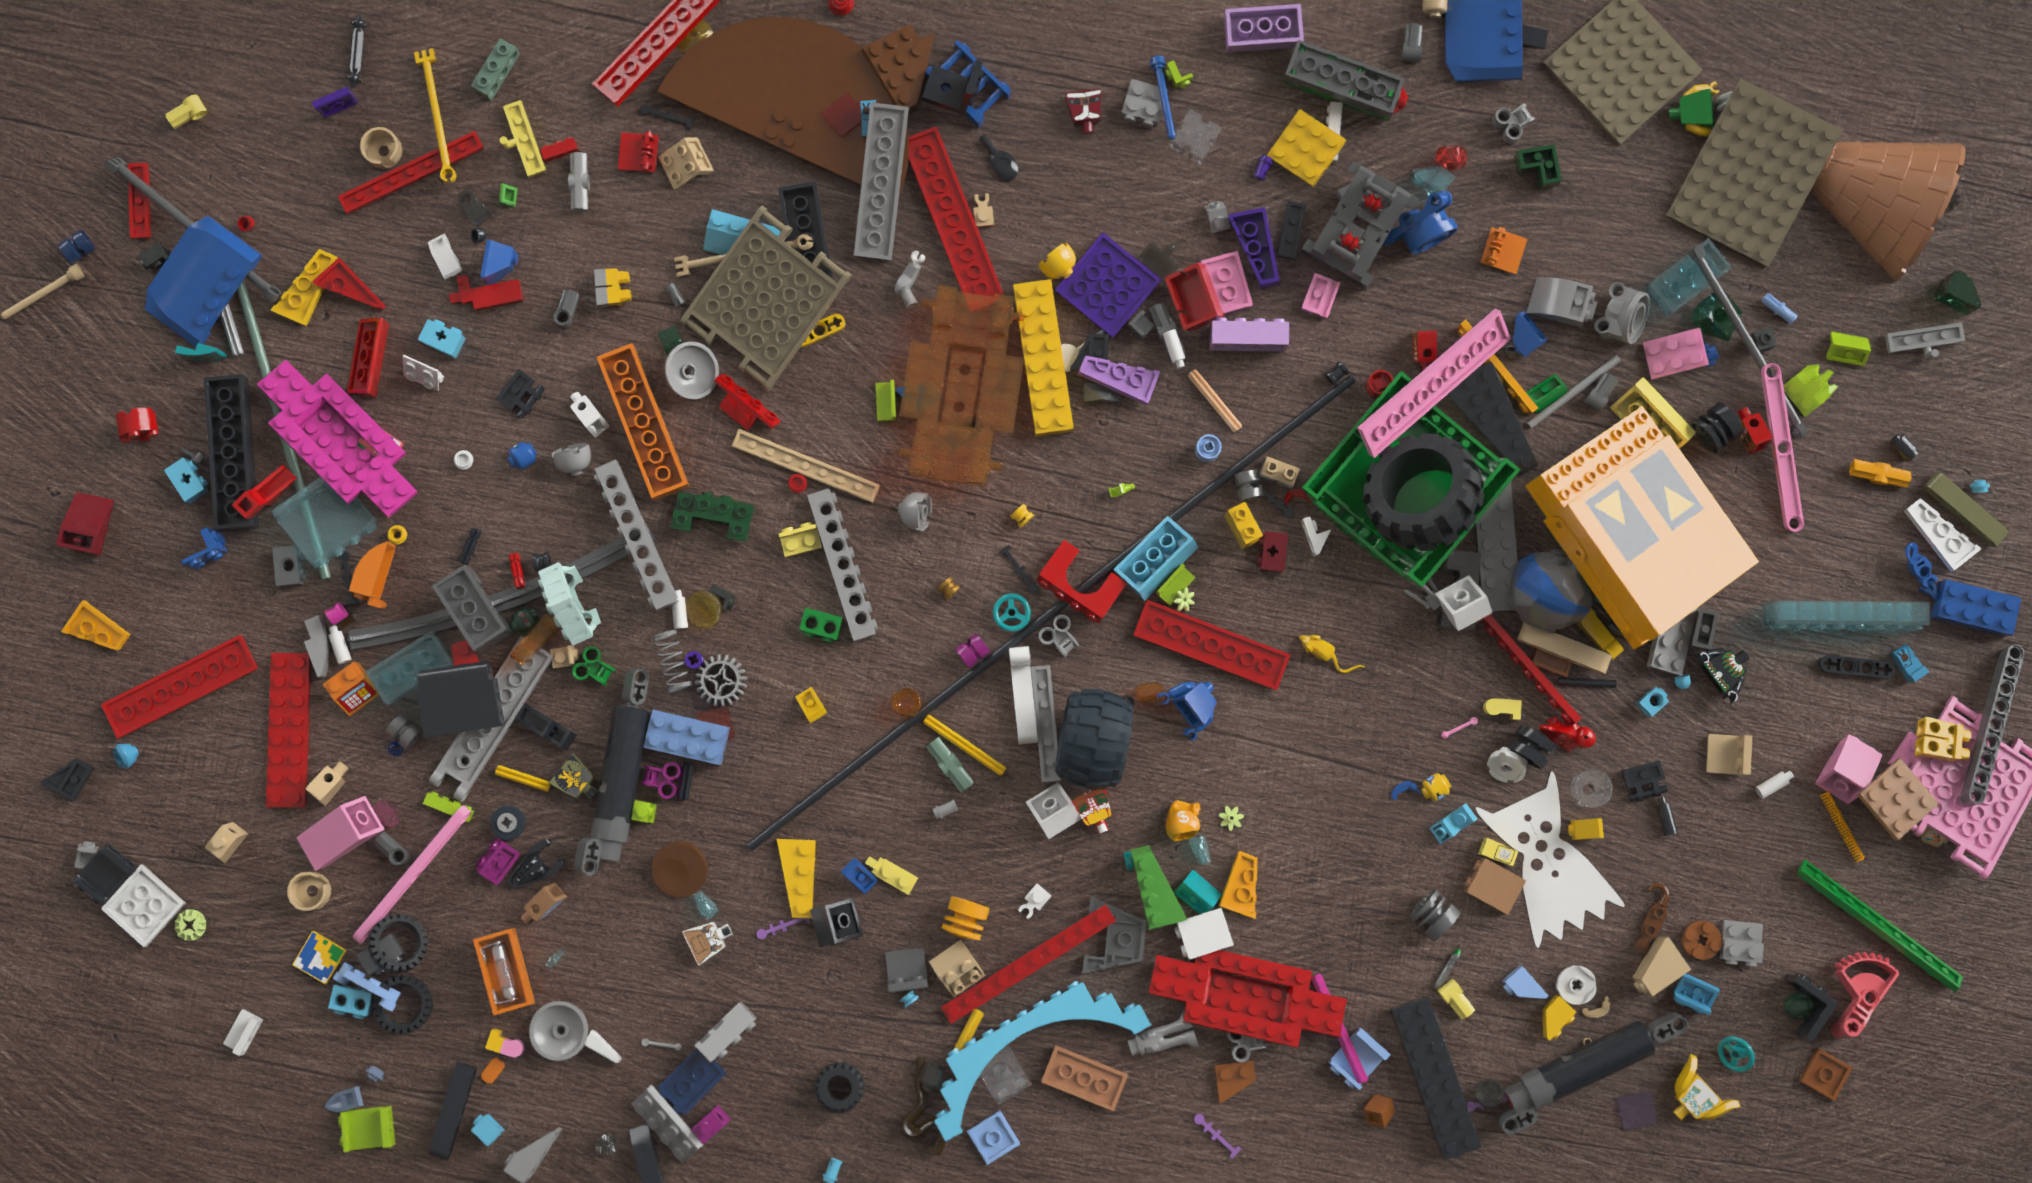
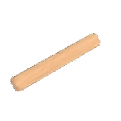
M1196 369L1188 374L1189 379L1231 430L1237 432L1242 427L1241 423Z

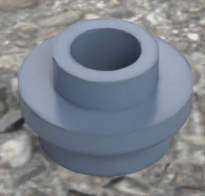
M371 1065L369 1069L365 1070L368 1073L366 1077L372 1081L383 1080L384 1072Z

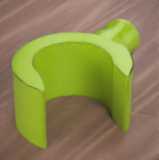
M1122 483L1117 487L1108 488L1110 497L1115 498L1124 495L1130 490L1135 489V485L1133 483Z

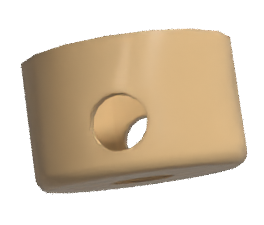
M371 128L361 138V153L372 166L387 169L396 165L402 155L401 142L387 128ZM387 146L389 148L388 155L381 156L378 152L379 148Z
M302 872L290 881L287 888V896L290 903L297 909L302 911L317 910L329 901L331 885L323 874ZM311 885L316 886L318 889V893L314 897L307 894V888Z

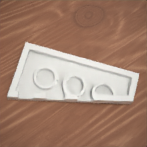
M1922 499L1915 501L1904 510L1905 514L1950 572L1956 570L1981 550L1977 544H1972L1966 535L1960 534L1955 530L1949 521L1943 520L1940 514Z

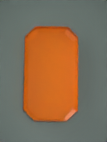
M493 1058L480 1074L481 1079L487 1084H492L505 1068V1063L499 1058Z

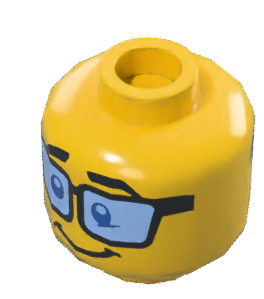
M1434 773L1423 780L1421 792L1426 799L1430 798L1432 801L1437 802L1449 794L1451 785L1444 774Z

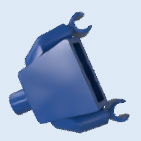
M1184 682L1169 689L1170 692L1168 693L1159 692L1156 695L1157 698L1162 695L1165 696V700L1160 702V704H1167L1170 698L1173 697L1171 701L1191 726V728H1186L1183 731L1184 736L1189 735L1191 732V736L1187 738L1190 741H1194L1197 738V732H1201L1213 721L1214 707L1217 702L1211 694L1214 686L1210 682Z

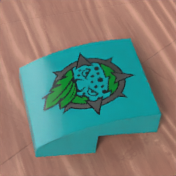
M200 343L197 344L196 350L178 345L175 353L184 359L196 362H214L226 359L227 354L219 349Z

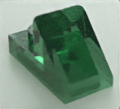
M675 326L658 333L667 356L673 348L683 343Z

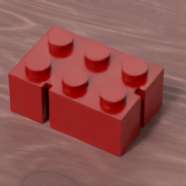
M1198 262L1184 268V272L1178 271L1164 277L1176 311L1183 312L1178 314L1183 330L1192 332L1212 323V321H1216V318L1225 317L1205 264Z

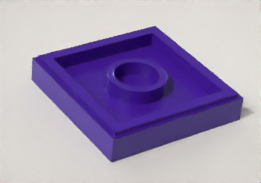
M348 87L312 102L314 108L323 118L332 116L358 103Z

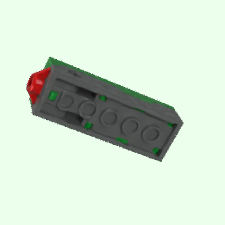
M1301 40L1297 41L1282 82L1330 101L1342 103L1344 106L1385 121H1389L1392 114L1403 110L1408 99L1403 86L1405 78Z

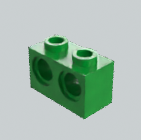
M805 608L799 630L803 632V636L814 638V635L822 637V641L832 643L833 640L838 641L843 617ZM809 619L817 621L815 628H807L806 624ZM834 624L835 631L832 634L826 633V625Z

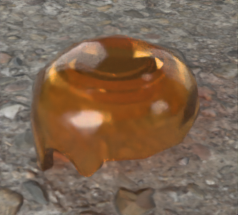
M910 688L895 691L891 698L892 708L898 715L903 717L915 715L922 706L921 696Z

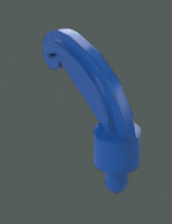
M1404 781L1393 789L1391 798L1396 800L1397 794L1407 789L1418 794L1421 791L1415 783Z

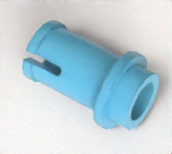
M830 1158L826 1173L822 1175L824 1176L823 1181L834 1183L838 1180L836 1177L842 1161Z

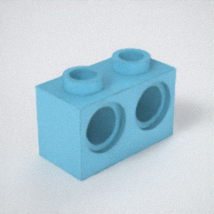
M336 984L333 986L328 1008L334 1009L333 1013L345 1015L348 1012L353 1013L352 1017L364 1019L365 1016H370L372 1013V1003H374L373 997L375 994L368 990ZM340 995L346 997L345 1005L339 1003ZM359 999L365 1001V1008L363 1010L357 1005Z

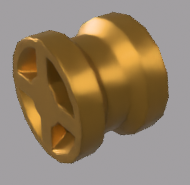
M952 577L946 579L937 588L939 592L945 595L947 601L961 589L959 585L953 582Z

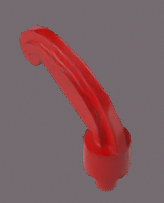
M1291 489L1284 497L1285 504L1291 501L1293 497L1307 498V502H1311L1302 489Z

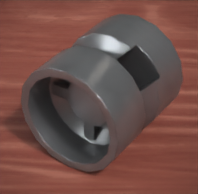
M1258 469L1234 475L1236 486L1240 487L1238 490L1240 502L1264 496L1262 485L1258 484L1260 481Z
M401 713L388 725L385 732L393 739L397 738V743L407 750L420 738L423 731L417 725H411V720Z

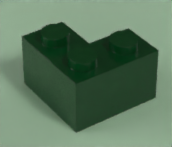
M1555 144L1518 150L1514 155L1517 174L1536 171L1539 190L1558 187L1562 182Z

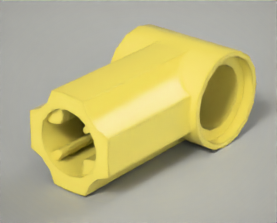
M191 95L183 100L182 105L165 115L172 127L177 129L190 120L204 117L207 114V110L198 95Z
M1451 979L1437 990L1442 999L1452 1007L1461 1020L1467 1018L1475 1011L1454 979Z

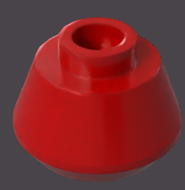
M829 0L828 6L835 15L844 16L852 11L854 0Z

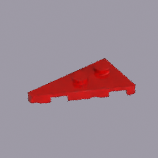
M340 258L335 260L312 281L316 286L381 310L386 308L380 299Z

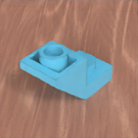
M1465 803L1429 829L1438 842L1442 844L1455 836L1460 830L1475 822L1477 817Z

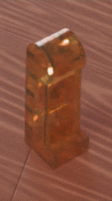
M545 614L532 631L514 648L510 658L520 666L525 665L559 632V627H557L555 621Z

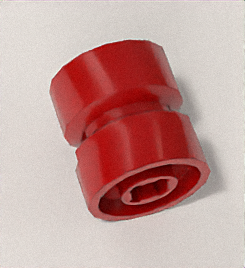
M1385 370L1375 371L1366 382V392L1372 398L1378 399L1393 381V377Z

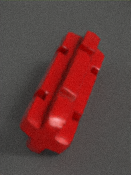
M517 552L511 553L508 557L511 563L510 567L512 577L514 578V586L516 589H521L525 587V580L523 579L520 555Z

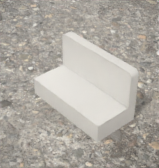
M244 1009L241 1010L224 1041V1045L232 1048V1053L238 1056L244 1055L263 1019Z

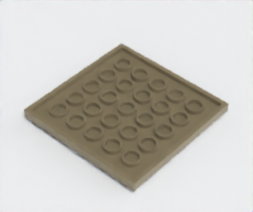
M1612 0L1543 62V65L1619 146L1703 71L1637 0Z

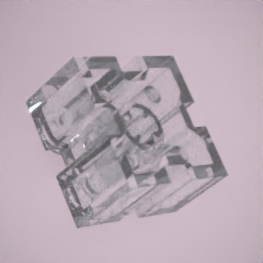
M1189 109L1181 124L1183 130L1180 128L1176 130L1175 138L1170 140L1169 146L1181 154L1184 150L1189 152L1188 158L1202 165L1210 151V146L1208 145L1213 146L1221 134L1222 127L1210 120L1207 124L1202 122L1203 116Z

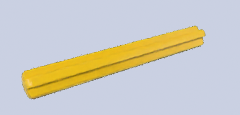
M927 715L924 719L925 725L999 776L1003 775L1006 770L1005 766L931 715Z

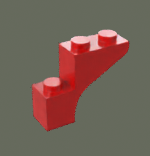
M282 465L256 487L245 491L232 506L245 519H252L265 505L271 506L298 478L285 465Z

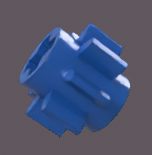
M1708 343L1704 344L1709 363L1707 367L1717 364L1715 360L1720 357L1715 345L1709 346Z

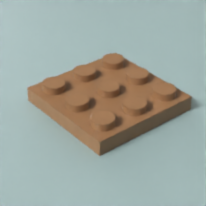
M1901 758L1893 762L1857 794L1895 841L1905 835L1939 804Z

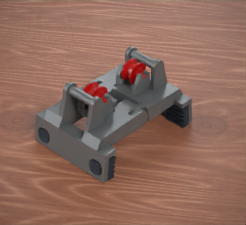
M1353 161L1348 171L1354 174L1355 177L1316 243L1307 239L1301 253L1366 290L1374 277L1367 273V270L1390 233L1389 231L1393 228L1405 205L1414 209L1420 199ZM1355 217L1356 219L1368 225L1366 231L1365 229L1352 223ZM1332 250L1338 253L1339 255L1345 257L1346 259L1350 260L1352 264H1349L1348 262L1342 260L1336 255L1330 253V251Z

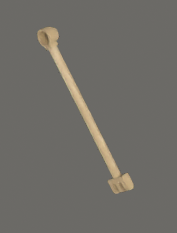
M803 234L796 240L786 243L792 248L809 250L813 243L806 242L805 245H802L801 240L804 238L807 241L813 239ZM726 254L688 261V256L675 257L674 262L682 261V264L675 265V269H683L682 272H677L676 275L677 277L691 275V268L720 263Z

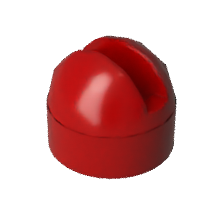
M241 216L237 221V225L242 231H250L253 229L255 222L250 216Z

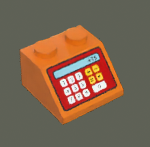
M355 661L322 684L332 699L348 716H352L381 695V692L361 664Z

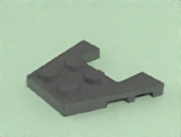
M1090 897L1089 914L1106 904L1116 921L1108 926L1105 956L1084 955L1082 973L1142 961L1146 921L1099 899Z

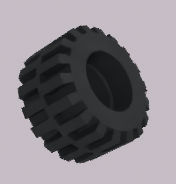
M847 1062L829 1064L819 1073L815 1082V1095H817L818 1102L822 1104L823 1108L837 1113L848 1112L856 1107L863 1097L865 1089L864 1078L861 1076L860 1071L854 1065L847 1064ZM835 1076H844L851 1083V1092L843 1099L833 1097L828 1090V1084Z

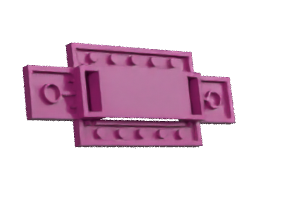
M285 360L257 383V386L281 410L277 416L268 422L269 426L347 504L362 493L390 518L418 494L417 490L393 467L395 463L406 455L405 451L328 374H325L315 384L311 385ZM358 434L378 455L373 456L369 450L361 449L357 446L360 439Z

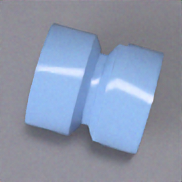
M1210 434L1202 436L1195 446L1197 458L1202 462H1213L1221 452L1220 440Z

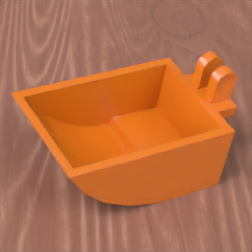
M388 541L369 550L361 558L355 568L349 591L354 593L353 597L368 601L367 604L381 609L387 607L386 602L380 600L396 545Z

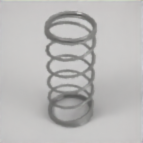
M676 630L663 632L653 636L655 645H669L662 648L657 653L661 656L671 655L660 662L661 665H674L666 669L663 672V674L677 675L666 682L667 685H674L668 688V692L678 691L690 687L692 685L691 681L672 684L668 683L677 677L687 674L688 671L670 674L665 673L674 667L684 664L685 661L662 664L667 659L681 654L682 651L667 654H659L661 651L680 642L677 641L672 643L656 644L658 641L676 635Z

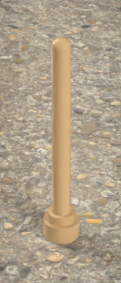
M77 264L72 265L66 271L67 274L1 313V318L7 319L70 280H80L84 277L82 270Z

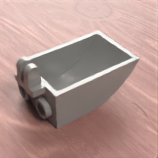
M1540 277L1536 279L1527 314L1582 328L1584 321H1592L1597 306V302L1594 301L1596 293L1593 292V286L1560 278Z

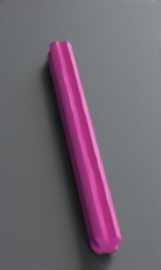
M1316 974L1312 976L1311 981L1316 992L1330 995L1322 975ZM1342 1023L1341 1034L1337 1039L1357 1083L1362 1084L1368 1080V1077Z

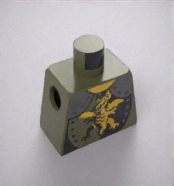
M575 754L570 756L549 782L551 785L577 799L584 793L592 800L599 792V790L591 785L596 777Z

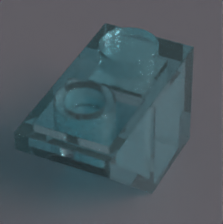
M1442 166L1414 169L1409 176L1415 185L1424 187L1429 195L1434 192L1447 190L1455 179V176Z

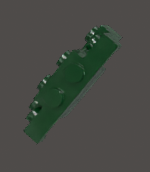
M678 492L670 528L691 533L693 518L729 525L727 539L747 543L755 506L735 502L732 500V497L725 495L717 498L708 492H702L701 495Z

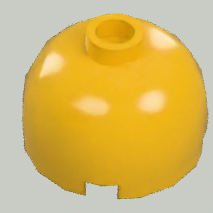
M1066 242L1065 245L1061 244L1047 255L1046 262L1042 260L1038 265L1041 272L1048 278L1059 279L1064 277L1066 279L1074 272L1072 268L1076 261L1075 253Z

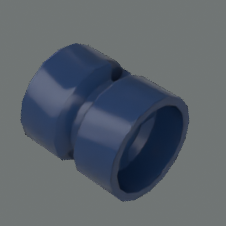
M82 229L72 234L71 239L66 238L58 243L61 252L71 264L82 259L83 254L88 255L96 250L94 244Z

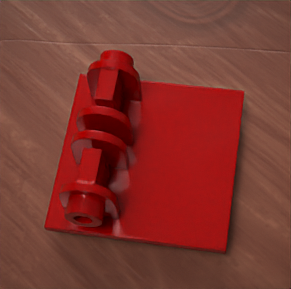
M645 131L644 134L621 132L618 170L656 172L659 135H652V132Z

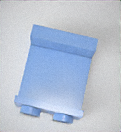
M1360 1027L1350 1036L1368 1077L1383 1059L1386 1060L1390 1054ZM1340 1048L1328 1061L1332 1065L1330 1069L1337 1076L1342 1074L1346 1078L1344 1082L1352 1089L1356 1087L1360 1090L1362 1086L1357 1083L1342 1048Z

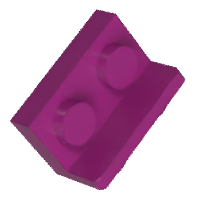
M497 838L496 841L491 842L485 856H481L477 861L476 870L479 874L498 885L521 854L506 844L501 838Z

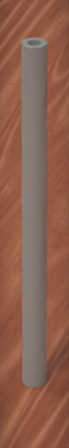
M1617 355L1529 420L1526 423L1527 426L1532 429L1621 361Z

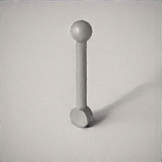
M647 1038L641 1041L643 1046H660L673 1048L676 1051L682 1049L679 1043L673 1045L653 1042Z

